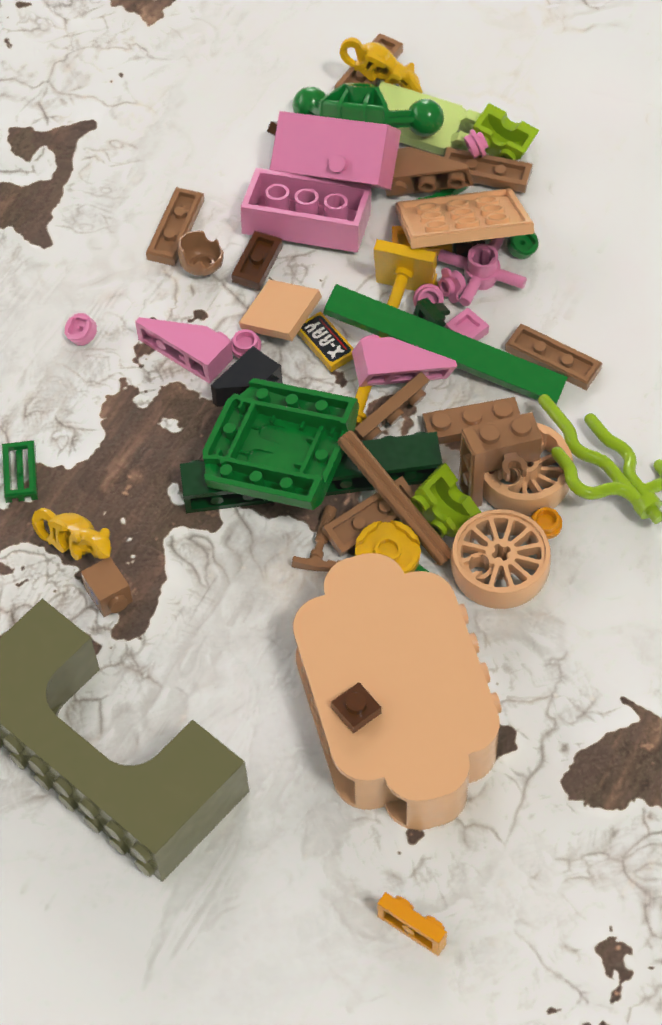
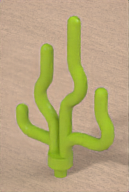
M547 394L540 395L538 398L539 405L562 431L564 440L571 453L585 462L599 466L613 481L595 487L583 484L578 478L577 468L570 457L561 447H554L551 450V456L562 468L565 482L569 489L577 496L589 500L600 499L609 495L621 496L633 505V509L641 519L650 518L654 524L660 523L662 521V512L660 510L662 501L655 493L662 491V459L656 460L653 466L661 478L643 483L636 474L637 460L632 448L623 440L612 435L593 413L587 414L584 418L586 425L606 447L622 456L624 460L622 473L610 458L584 447L578 441L575 427Z

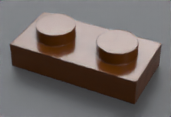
M254 231L231 274L232 282L260 291L283 247V239Z

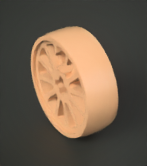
M537 423L542 436L541 453L543 450L551 453L554 447H561L573 461L571 450L564 438L552 428ZM551 454L538 461L527 463L526 477H522L520 470L517 468L509 469L510 480L506 482L513 484H504L500 481L503 479L502 469L484 473L483 497L496 509L512 510L531 517L540 508L549 507L554 509L567 495L569 487L565 482L562 468L549 467L556 463ZM550 478H558V479H557V482H556V481H554V480H552V479H550ZM527 488H530L533 493H528Z
M505 509L481 512L467 520L458 530L451 547V571L459 589L475 603L494 609L514 608L533 599L546 583L551 565L549 541L542 528L524 514ZM498 533H505L503 539L499 538ZM485 535H491L492 541ZM510 535L517 536L512 541H509ZM464 553L471 554L470 556L463 558ZM537 554V559L526 557ZM475 567H482L487 572L482 574V571H475L473 573L471 569ZM522 567L535 570L536 572L530 575ZM511 575H516L522 583L514 585ZM496 580H505L507 587H495Z

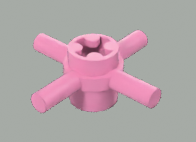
M505 237L491 239L489 244H477L471 247L467 257L441 249L438 261L464 269V275L468 284L459 299L460 304L463 306H470L477 291L490 289L495 285L496 280L521 289L525 287L527 277L500 269L498 251Z

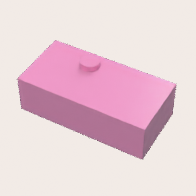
M279 111L270 170L391 190L401 130L388 124Z
M256 168L241 205L242 234L253 235L254 231L282 238L283 241L358 253L371 215L372 186Z

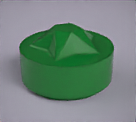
M535 233L507 238L509 252L518 259L529 258L538 248L539 242Z

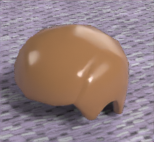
M200 230L187 232L179 239L177 248L178 259L185 271L197 276H207L213 274L222 266L224 251L217 239L214 241L208 240L205 232Z

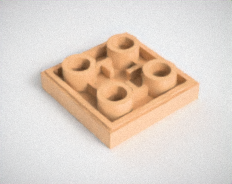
M269 279L239 321V325L242 330L248 329L257 334L292 341L322 298L319 289Z

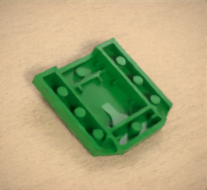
M253 378L248 382L250 387L240 395L234 393L227 399L202 450L205 463L204 477L207 487L314 510L322 504L343 457L344 451L338 445L339 438L350 430L354 432L359 411L357 398Z

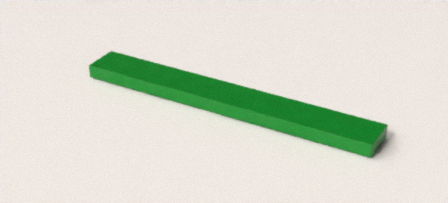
M338 284L335 285L324 307L323 314L379 337H392L453 359L457 363L456 368L535 400H538L540 395L547 394L557 405L568 378Z

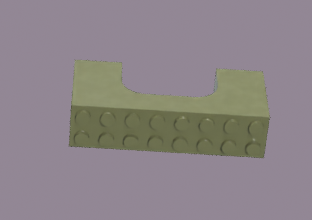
M42 598L0 637V748L3 746L10 752L11 760L19 768L24 770L28 767L35 773V780L45 790L49 791L51 788L60 795L58 797L67 809L71 812L77 809L85 816L83 818L85 823L94 832L99 833L102 830L109 836V842L115 850L122 855L129 853L136 859L135 865L147 877L154 875L163 882L250 792L245 761L193 719L154 758L145 763L121 765L104 756L58 717L63 705L100 670L92 639Z

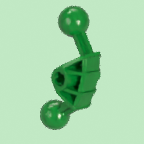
M344 83L328 95L317 87H304L296 93L292 103L294 113L388 124L395 128L409 127L413 133L422 137L436 134L444 122L443 110L437 102L431 99H420L414 102L409 110H389L379 87L368 83Z

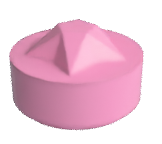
M84 313L73 315L65 325L66 337L79 346L91 342L97 332L95 321Z

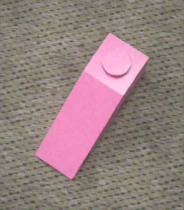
M141 317L135 321L138 340L209 384L233 360L230 339L224 333L216 332L207 326Z
M365 336L352 351L359 387L406 383L411 381L420 372L429 380L447 379L457 367V363L453 359L392 337Z

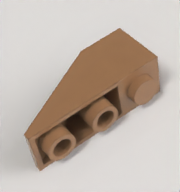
M413 147L398 148L391 190H384L387 197L403 196L405 194L429 193L435 190L451 188L460 189L462 187L474 186V181L468 164Z

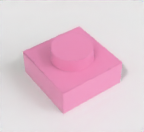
M468 307L445 324V328L477 341L489 333V325Z

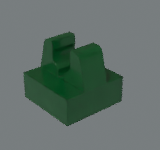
M428 298L417 302L413 315L445 327V316L450 314V310L443 303L433 304Z

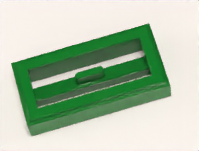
M34 440L2 444L4 498L6 503H11L12 499L18 498L19 502L25 501V497L37 500L38 486ZM23 449H28L30 488H25ZM16 450L17 489L12 490L10 451Z

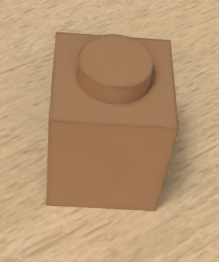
M111 557L103 559L81 571L84 587L103 617L111 613H118L133 602L130 586Z

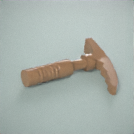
M326 505L324 507L315 537V549L311 550L310 558L293 556V568L329 571L336 563L341 561L328 560L326 562L322 560L324 556L322 550L324 544L328 542V539L322 532V528L334 520L337 512L334 506Z

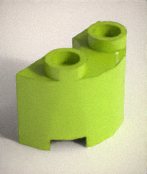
M488 103L473 125V130L476 134L481 131L489 146L485 149L487 154L519 160L536 137L539 129L524 121L519 123L512 122L507 117V112Z
M446 463L441 464L416 490L415 495L410 501L441 538L445 535L455 538L460 527L471 517L481 513V511L469 495L462 493L456 486L458 479Z

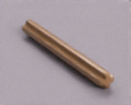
M350 430L342 435L338 440V445L401 521L415 532L419 542L435 562L441 566L451 559V549L355 433Z

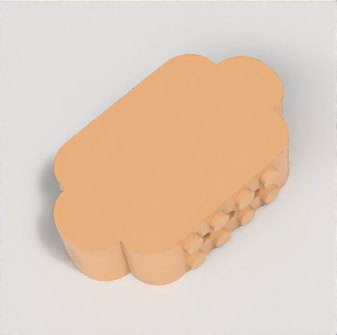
M377 553L361 554L336 563L325 577L324 595L307 601L299 608L293 621V633L297 644L296 664L332 781L340 798L358 809L372 810L385 807L389 816L399 825L412 830H426L447 824L457 818L467 802L468 784L482 779L493 768L497 755L500 728L498 713L502 712L501 704L497 693H491L487 684L490 683L488 667L485 662H479L476 654L479 653V644L475 633L469 634L466 624L469 623L465 605L458 604L450 584L441 576L431 572L415 571L404 574L397 562L388 556ZM360 682L381 706L382 713L353 734L332 710L331 702Z

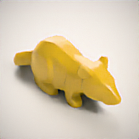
M355 37L347 38L342 42L339 52L341 59L347 65L354 67L355 71L359 70L370 81L378 78L386 83L399 84L400 87L423 93L419 78L414 72V63L404 66L397 61L385 46L377 42L362 44ZM352 47L355 49L357 62L348 55V48Z
M40 508L34 512L31 520L36 534L42 540L47 541L49 545L52 544L60 552L64 553L70 549L71 556L75 560H79L82 558V555L89 553L94 558L99 559L110 557L112 547L109 539V529L102 528L98 532L87 518L76 513L56 515L47 508ZM44 520L48 522L50 534L45 530Z

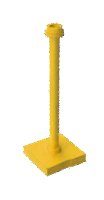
M379 239L376 240L373 249L376 282L393 286L387 302L388 305L399 308L405 289L416 291L419 286L428 283L437 286V252L419 248L411 249L410 246ZM372 386L358 387L355 396L359 403L356 426L367 418L363 411Z

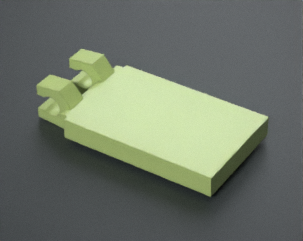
M381 81L379 89L389 110H409L414 102L420 99H431L441 106L444 113V122L441 129L429 137L418 136L409 127L397 128L401 130L399 143L444 156L447 147L469 151L463 137L469 135V131L473 129V125L481 113L470 109L466 110L462 105Z

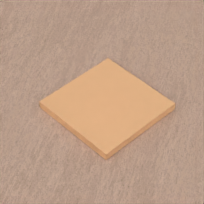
M511 188L395 203L396 215L411 249L534 234V223Z

